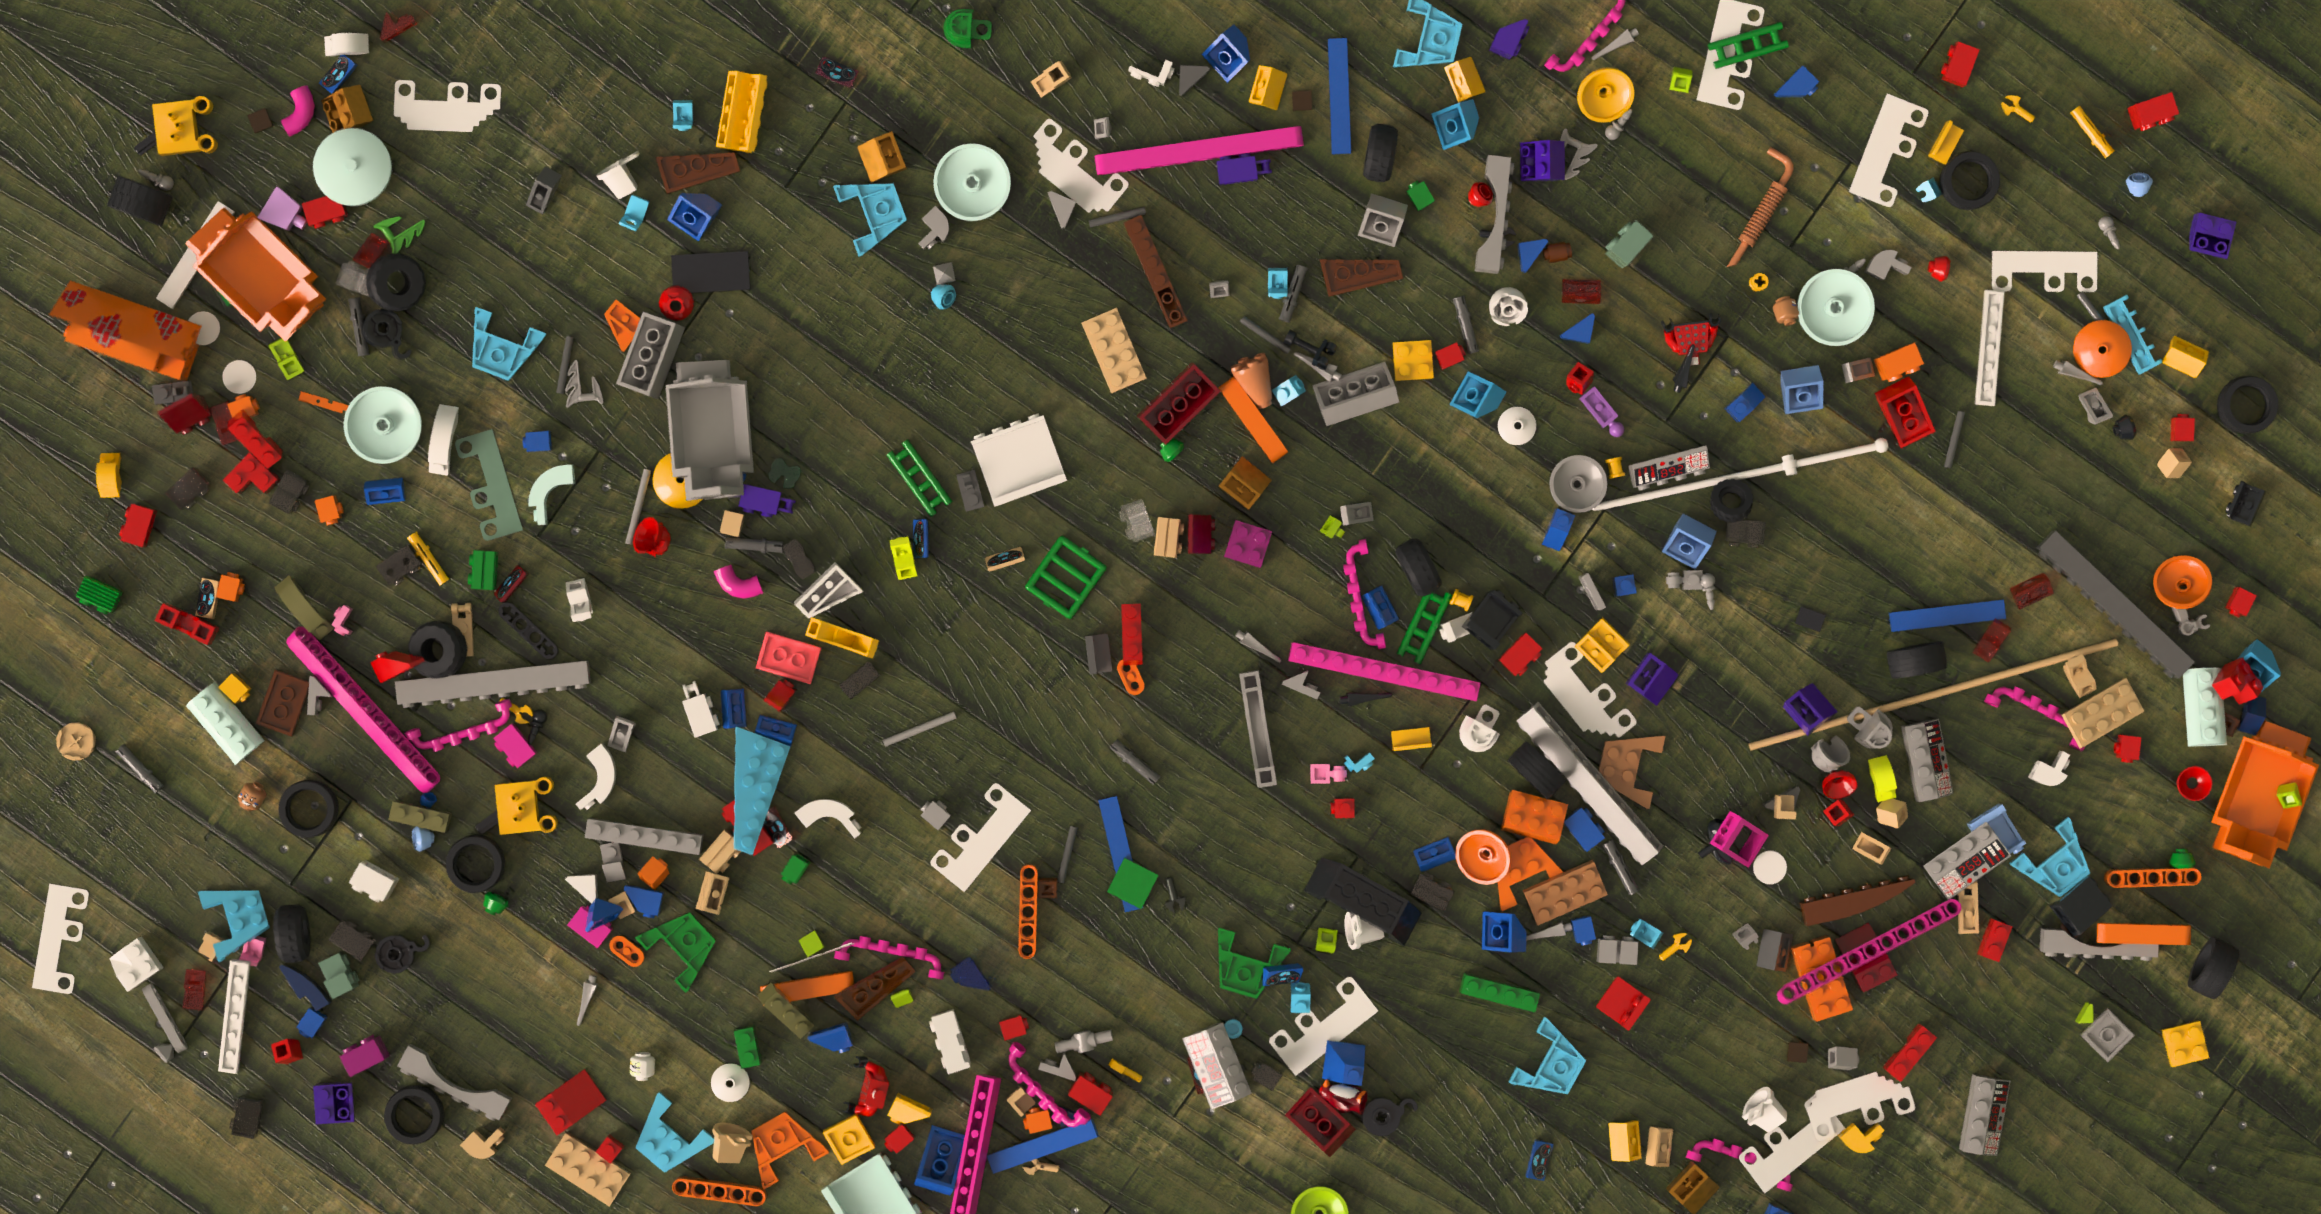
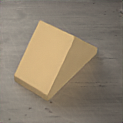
M1862 832L1852 848L1881 865L1891 850L1887 845Z

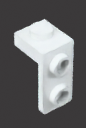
M1165 60L1159 77L1132 66L1129 67L1128 71L1131 72L1132 77L1139 80L1142 77L1149 80V84L1159 87L1160 85L1164 86L1167 78L1171 79L1174 68H1172L1173 62Z
M1471 613L1441 624L1442 629H1439L1442 639H1446L1450 643L1457 638L1470 634L1462 625Z

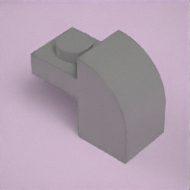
M935 206L922 218L923 222L932 230L918 243L924 250L926 248L930 250L937 243L936 239L938 237L944 243L949 235L948 220Z
M1885 250L1871 258L1864 272L1882 281L1885 279L1890 268L1903 275H1907L1912 267L1908 266V262L1904 259H1895L1897 251Z

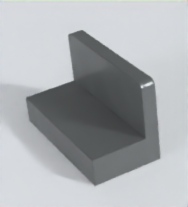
M1108 634L1085 636L1089 675L1111 672L1112 664Z
M1764 929L1757 966L1786 972L1793 934Z

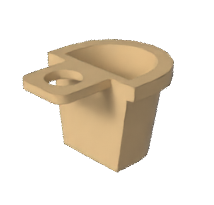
M724 1122L715 1124L712 1130L714 1134L712 1157L717 1163H740L746 1147L751 1146L749 1140H752L753 1135L739 1125Z

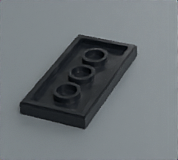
M748 251L671 255L673 286H682L691 293L751 290Z

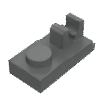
M192 381L152 386L155 405L174 403L191 393L193 394Z
M975 470L957 474L965 511L983 508L984 503Z

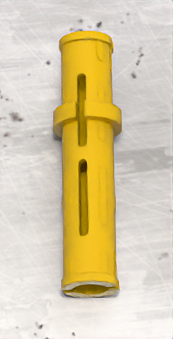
M2081 106L2070 112L2089 136L2092 145L2099 149L2104 158L2115 151L2104 138L2105 135L2101 134Z
M418 532L410 535L407 539L416 550L415 554L417 557L420 556L428 570L439 583V586L447 582L449 578L430 552L429 545L426 546Z

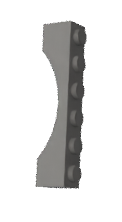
M1488 155L1486 159L1485 178L1494 194L1496 218L1489 238L1476 253V272L1498 274L1499 269H1503L1504 258L1501 257V250H1505L1506 239H1503V231H1507L1508 220H1505V212H1509L1510 201H1507V193L1511 194L1512 182H1509V174L1513 175L1514 163H1511V157Z
M1259 671L1239 673L1257 787L1277 785Z
M596 818L587 819L585 838L696 855L701 854L704 837L703 834L649 828Z
M2041 928L2040 951L2045 953V956L2056 957L2057 953H2064V957H2076V954H2083L2084 958H2095V955H2102L2104 959H2114V956H2121V959L2133 960V956L2141 957L2140 960L2152 961V957H2158L2159 944L2115 943L2095 946L2081 943L2061 929Z
M412 1044L408 1045L397 1065L401 1068L400 1071L409 1076L411 1074L417 1076L419 1082L425 1085L428 1083L435 1086L434 1089L442 1094L447 1092L452 1095L451 1098L453 1100L469 1104L468 1107L470 1109L486 1113L485 1116L493 1121L502 1118L512 1100V1097L497 1089L474 1091L453 1084L438 1072L427 1052Z

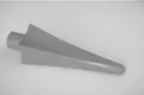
M1637 29L1625 30L1608 46L1593 55L1592 60H1596L1612 50L1633 42V38L1639 35Z
M1299 352L1294 353L1296 357L1316 370L1327 381L1330 382L1332 378L1337 381L1341 379L1342 374L1336 372L1338 366L1328 364L1326 370H1321L1316 365H1311L1313 358Z
M2056 360L2053 365L2054 368L2059 370V374L2084 379L2098 385L2103 384L2101 380L2085 373L2068 361L2059 362Z
M1238 630L1235 636L1240 639L1239 643L1253 648L1279 663L1281 662L1278 656L1264 647L1249 632L1246 631L1244 633Z
M1562 921L1544 930L1527 935L1526 941L1545 937L1566 936V932L1573 929L1571 923L1563 925Z
M592 974L589 975V979L585 980L583 985L581 1007L577 1020L578 1026L581 1025L586 1009L598 986V983H595L597 976Z

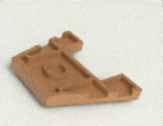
M1666 736L1605 741L1598 771L1614 790L1644 808L1649 809L1653 792L1634 788L1642 749L1662 753Z

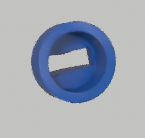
M431 792L423 793L420 797L421 806L424 805L426 808H431L437 801L436 796Z

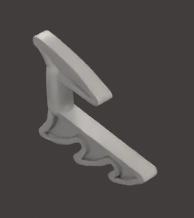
M1564 129L1560 141H1565V147L1567 144L1578 148L1565 174V180L1580 172L1579 170L1573 171V169L1590 161V158H1580L1591 153L1598 145L1583 143L1571 137L1567 129Z
M575 360L567 373L568 376L573 373L574 375L566 385L565 391L568 392L572 387L574 389L568 396L566 407L569 408L574 403L592 400L603 404L602 392L595 377H592L593 393L582 394L579 364Z

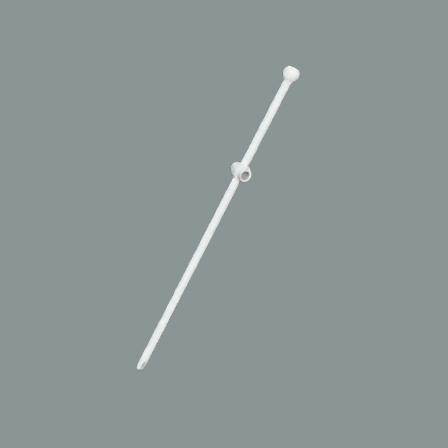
M1878 438L1872 444L1794 460L1793 454L1782 457L1783 462L1780 464L1600 502L1592 510L1599 511L1718 485L1720 481L1722 482L1725 479L1742 480L1779 471H1785L1786 476L1797 474L1796 468L1871 451L1884 453L1888 450V443L1886 439Z

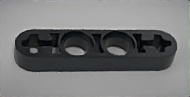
M506 602L500 605L498 610L500 617L546 659H553L558 655V646L514 604ZM511 607V613L516 615L518 612L519 616L511 622L510 619L512 617L509 614L504 615L505 610L503 608ZM521 618L527 622V626L523 630L518 629L516 626L517 620ZM533 632H538L541 635V640L538 643H534L530 639V635ZM545 639L547 640V642L544 644L547 647H554V649L552 650L554 652L553 655H546L545 652L547 650L543 646H541L540 649L538 648V646L541 645Z

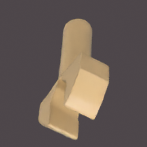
M1038 1159L1031 1160L1036 1166L1030 1168L1023 1166L1025 1172L1030 1175H1034L1037 1170L1059 1171V1165L1039 1162Z

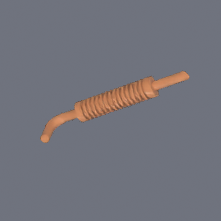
M1772 147L1769 148L1767 154L1781 161L1785 165V172L1778 183L1772 182L1771 188L1768 189L1769 191L1764 196L1765 198L1758 205L1759 208L1757 207V211L1750 218L1752 221L1749 220V224L1743 230L1744 234H1741L1738 238L1741 244L1727 267L1737 265L1748 246L1754 247L1760 237L1759 234H1762L1761 231L1768 224L1767 221L1774 214L1773 211H1776L1775 208L1778 207L1782 201L1781 198L1788 191L1785 185L1794 171L1793 162L1787 155Z

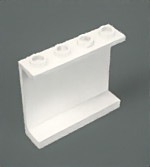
M1039 413L1029 416V421L1021 423V420L1010 423V428L1003 429V427L992 430L993 434L985 436V433L974 436V441H971L994 507L1067 481L1044 416H1039Z

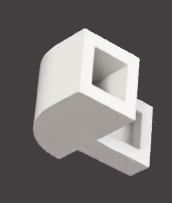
M338 33L325 37V56L369 53L368 34Z
M585 578L566 582V594L570 603L572 621H584L592 618L593 609Z
M2059 751L2052 766L2036 761L2028 778L2048 786L2062 783L2068 775L2061 771L2062 769L2065 770L2069 765L2070 760L2068 758L2070 755L2064 751Z

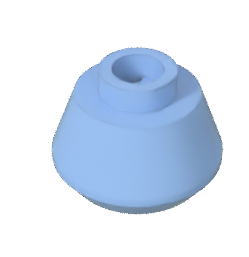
M2140 172L2133 173L2126 179L2130 193L2136 197H2142L2147 194L2153 183L2152 178L2148 174Z
M415 827L412 830L414 849L421 852L431 847V843H434V833L430 832L429 829Z

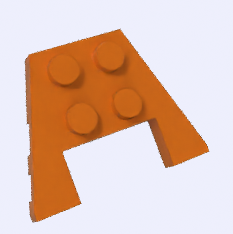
M1525 837L1507 845L1511 854V865L1508 873L1498 881L1501 911L1518 905L1510 889L1511 885L1546 870L1549 878L1563 873L1532 838Z
M786 1111L751 1130L763 1190L779 1181L770 1163L799 1146L805 1145L813 1161L829 1153V1150Z

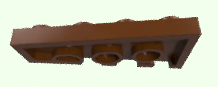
M735 153L656 157L667 194L741 172Z
M1320 259L1328 297L1403 279L1399 260Z
M901 957L835 994L834 997L858 1021L915 973L916 970L904 957Z

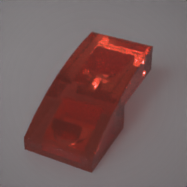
M229 401L210 407L222 445L238 440L228 430V421L232 419L227 405L230 403Z
M1995 618L1979 640L1973 653L1989 663L1999 650L2002 642L2011 632V628Z
M186 969L183 1009L203 1011L206 984L205 970Z

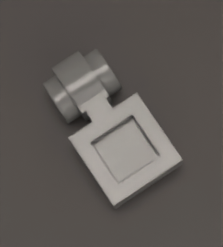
M1703 570L1682 571V577L1680 573H1668L1666 584H1668V588H1680V584L1683 583V590H1702L1703 586L1700 583V578L1703 575Z

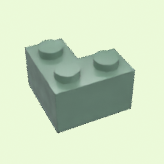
M342 951L318 963L327 980L324 984L332 999L359 986V977L355 971L352 972L349 966L351 964L350 959Z

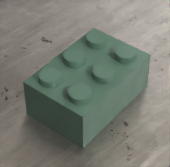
M1637 221L1633 223L1628 222L1618 232L1620 236H1616L1605 247L1607 251L1604 254L1621 269L1629 265L1653 237Z

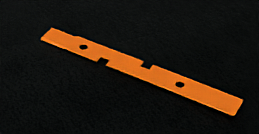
M302 391L298 399L299 401L343 413V410L347 411L349 406L333 401L331 404L328 403L329 399Z

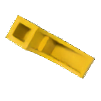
M813 617L810 619L805 634L816 640L872 659L879 640Z

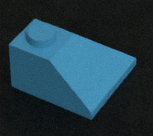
M1473 99L1432 113L1443 150L1474 138L1479 115Z
M1467 372L1449 405L1475 418H1479L1496 410L1506 391L1486 379Z
M2258 639L2251 643L2237 658L2243 657L2246 663L2250 665L2255 676L2261 681L2264 687L2263 690L2281 676L2272 651Z

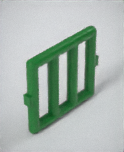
M1059 536L1026 583L1025 588L1044 601L1043 604L1050 608L1051 606L1068 619H1072L1107 567L1090 555L1089 551L1084 547L1080 548L1065 536ZM1062 545L1097 568L1091 578L1057 555ZM1051 561L1086 584L1080 594L1046 571ZM1040 577H1043L1075 600L1070 609H1067L1034 586Z

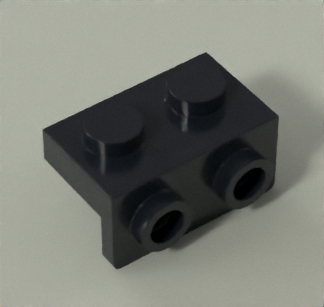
M2241 481L2240 485L2237 484L2234 489L2233 495L2235 496L2233 501L2227 505L2226 516L2230 520L2251 527L2266 491Z

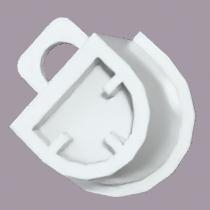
M638 151L616 161L596 175L599 180H603L618 199L637 190L638 185L625 163L639 156L640 153Z
M1483 705L1475 720L1466 715L1459 730L1463 745L1475 752H1484L1490 749L1500 735L1492 730L1499 717V712L1488 705ZM1485 711H1491L1493 714V719L1490 722H1486L1482 718V714Z
M1346 913L1344 921L1345 935L1348 945L1352 950L1359 949L1363 944L1377 941L1384 937L1383 931L1360 919L1359 915Z
M1763 1087L1748 1099L1744 1106L1742 1118L1748 1119L1750 1126L1755 1123L1765 1131L1770 1132L1787 1120V1111L1774 1097V1091L1769 1087Z

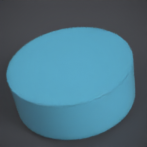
M1229 1019L1225 1022L1224 1026L1229 1038L1235 1039L1241 1035L1242 1025L1238 1020Z

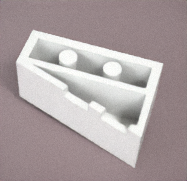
M834 562L794 601V604L809 619L854 595L862 593L863 590Z
M954 1009L932 1015V1021H929L932 1032H936L937 1039H935L938 1051L941 1050L943 1057L941 1061L944 1069L946 1068L948 1074L970 1068L971 1061Z

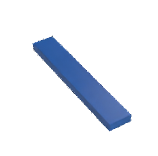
M1347 38L1328 39L1332 155L1351 154Z
M2004 600L1891 612L1889 613L1891 632L2006 619Z
M1117 796L1098 800L1115 873H1117L1124 857L1131 861L1132 857ZM1122 900L1125 912L1139 909Z
M1091 1118L1086 1125L1080 1124L1077 1127L1068 1126L988 1154L987 1159L994 1174L1097 1138L1099 1134Z

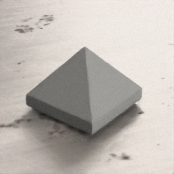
M1109 117L1094 120L1095 139L1110 137L1112 127Z
M952 262L933 266L937 285L956 281Z
M1217 280L1209 283L1211 298L1230 296L1229 282L1227 280Z
M160 1043L154 1047L155 1052L165 1063L174 1058L172 1044Z

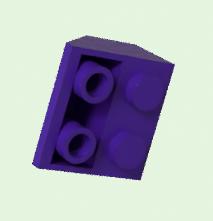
M1523 19L1500 28L1494 37L1489 51L1508 60L1512 56L1516 57L1522 46L1519 41L1524 39L1529 30V26H1527L1529 20Z
M1544 140L1520 143V181L1565 180V141Z
M2203 213L2194 214L2189 233V250L2228 259L2236 222Z
M1647 652L1625 684L1657 706L1679 674L1653 654Z
M1813 683L1796 692L1783 705L1786 712L1807 736L1837 713L1836 709Z
M317 1083L313 1086L316 1124L355 1122L352 1083Z

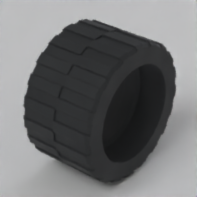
M119 175L107 206L155 225L163 226L173 196Z

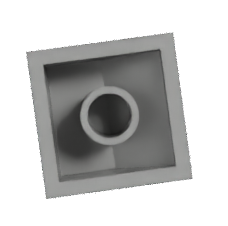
M1371 193L1358 236L1395 247L1408 205Z

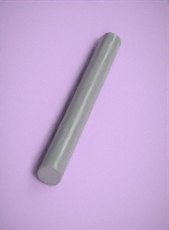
M643 470L626 544L633 545V537L638 526L651 470Z
M953 711L883 739L885 747L954 720L956 715Z

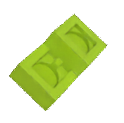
M279 338L268 345L287 380L304 372V368L289 340L285 342L282 338Z

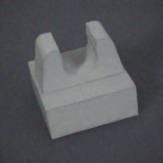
M1748 923L1733 933L1734 938L1746 950L1750 949L1748 945L1751 942L1758 943L1759 936Z

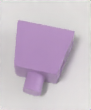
M277 186L257 217L288 231L291 230L293 225L303 230L307 224L306 218L300 215L303 207Z

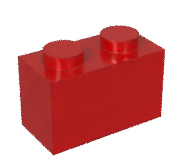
M1959 41L1951 45L1947 56H1950L1948 63H1944L1941 69V74H1943L1941 80L1960 87L1966 86L1980 49Z
M327 196L302 203L308 226L315 229L325 227V223L333 221V223L342 222L344 217L348 216L345 205L339 204Z
M131 504V507L128 506L125 513L127 520L125 525H122L119 536H121L120 541L140 547H147L157 510L138 504Z
M1524 632L1498 660L1514 676L1517 674L1521 676L1528 669L1526 665L1531 660L1535 662L1542 655L1540 653L1542 648Z
M1990 918L1977 954L1999 962L2012 926Z

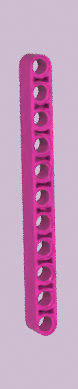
M1296 126L1095 155L1094 157L1097 175H1106L1218 159L1224 156L1232 157L1246 153L1253 154L1304 146L1302 127Z
M297 627L287 638L288 647L415 787L423 793H429L440 781L438 772L311 632L309 633L305 627Z
M1955 899L1947 900L1789 982L1778 991L1777 998L1779 1002L1790 1004L1942 925L1961 912V904ZM1947 905L1953 907L1954 913H1950L1947 910ZM1931 914L1937 916L1938 922L1931 919ZM1915 922L1920 923L1922 930L1916 929ZM1898 931L1905 933V939L1899 936ZM1882 939H1886L1889 942V947L1883 945ZM1866 948L1872 949L1873 956L1866 953ZM1849 957H1855L1857 964L1851 963ZM1834 964L1840 967V973L1833 969ZM1817 973H1821L1824 976V981H1820L1817 978ZM1801 981L1807 984V990L1801 987ZM1784 990H1788L1791 993V998H1787L1784 995Z

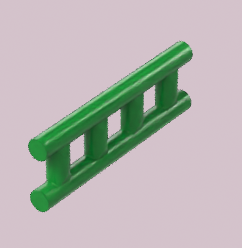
M1782 22L1708 43L1710 51L1716 49L1719 59L1713 62L1714 68H1722L1788 48L1787 40L1781 41L1778 30L1783 29ZM1770 33L1773 44L1762 47L1759 36ZM1752 38L1755 50L1744 53L1741 42ZM1734 44L1737 55L1726 58L1723 47Z
M907 439L902 443L905 448L897 455L891 451L886 456L930 517L937 513L934 509L937 505L944 502L947 506L953 501ZM910 455L916 465L906 470L900 461ZM921 470L927 480L918 486L912 476ZM932 486L938 493V496L929 502L923 492Z
M1446 592L1444 597L1435 593L1422 597L1396 654L1404 656L1405 652L1416 656L1414 662L1421 665L1453 595ZM1429 600L1440 604L1436 614L1425 610ZM1421 617L1432 621L1428 632L1417 627ZM1413 635L1424 639L1420 649L1409 645Z

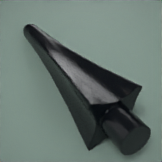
M1694 344L1690 346L1681 367L1673 378L1675 392L1681 393L1683 387L1687 388L1691 360L1695 349Z
M1346 693V696H1342L1339 699L1340 704H1347L1350 707L1372 700L1392 697V693Z

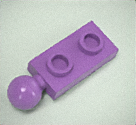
M1595 386L1579 398L1602 428L1609 425V432L1613 437L1623 435V424L1614 421L1618 417L1617 413Z

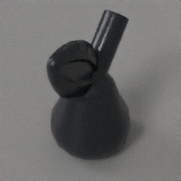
M1713 819L1708 823L1707 831L1710 842L1724 819ZM1711 844L1698 852L1701 858L1713 852L1719 862L1723 864L1732 863V857Z

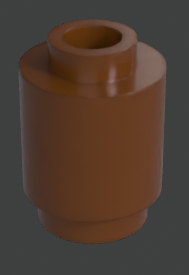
M1558 242L1547 244L1546 249H1543L1544 260H1548L1549 263H1555L1572 258L1570 243Z

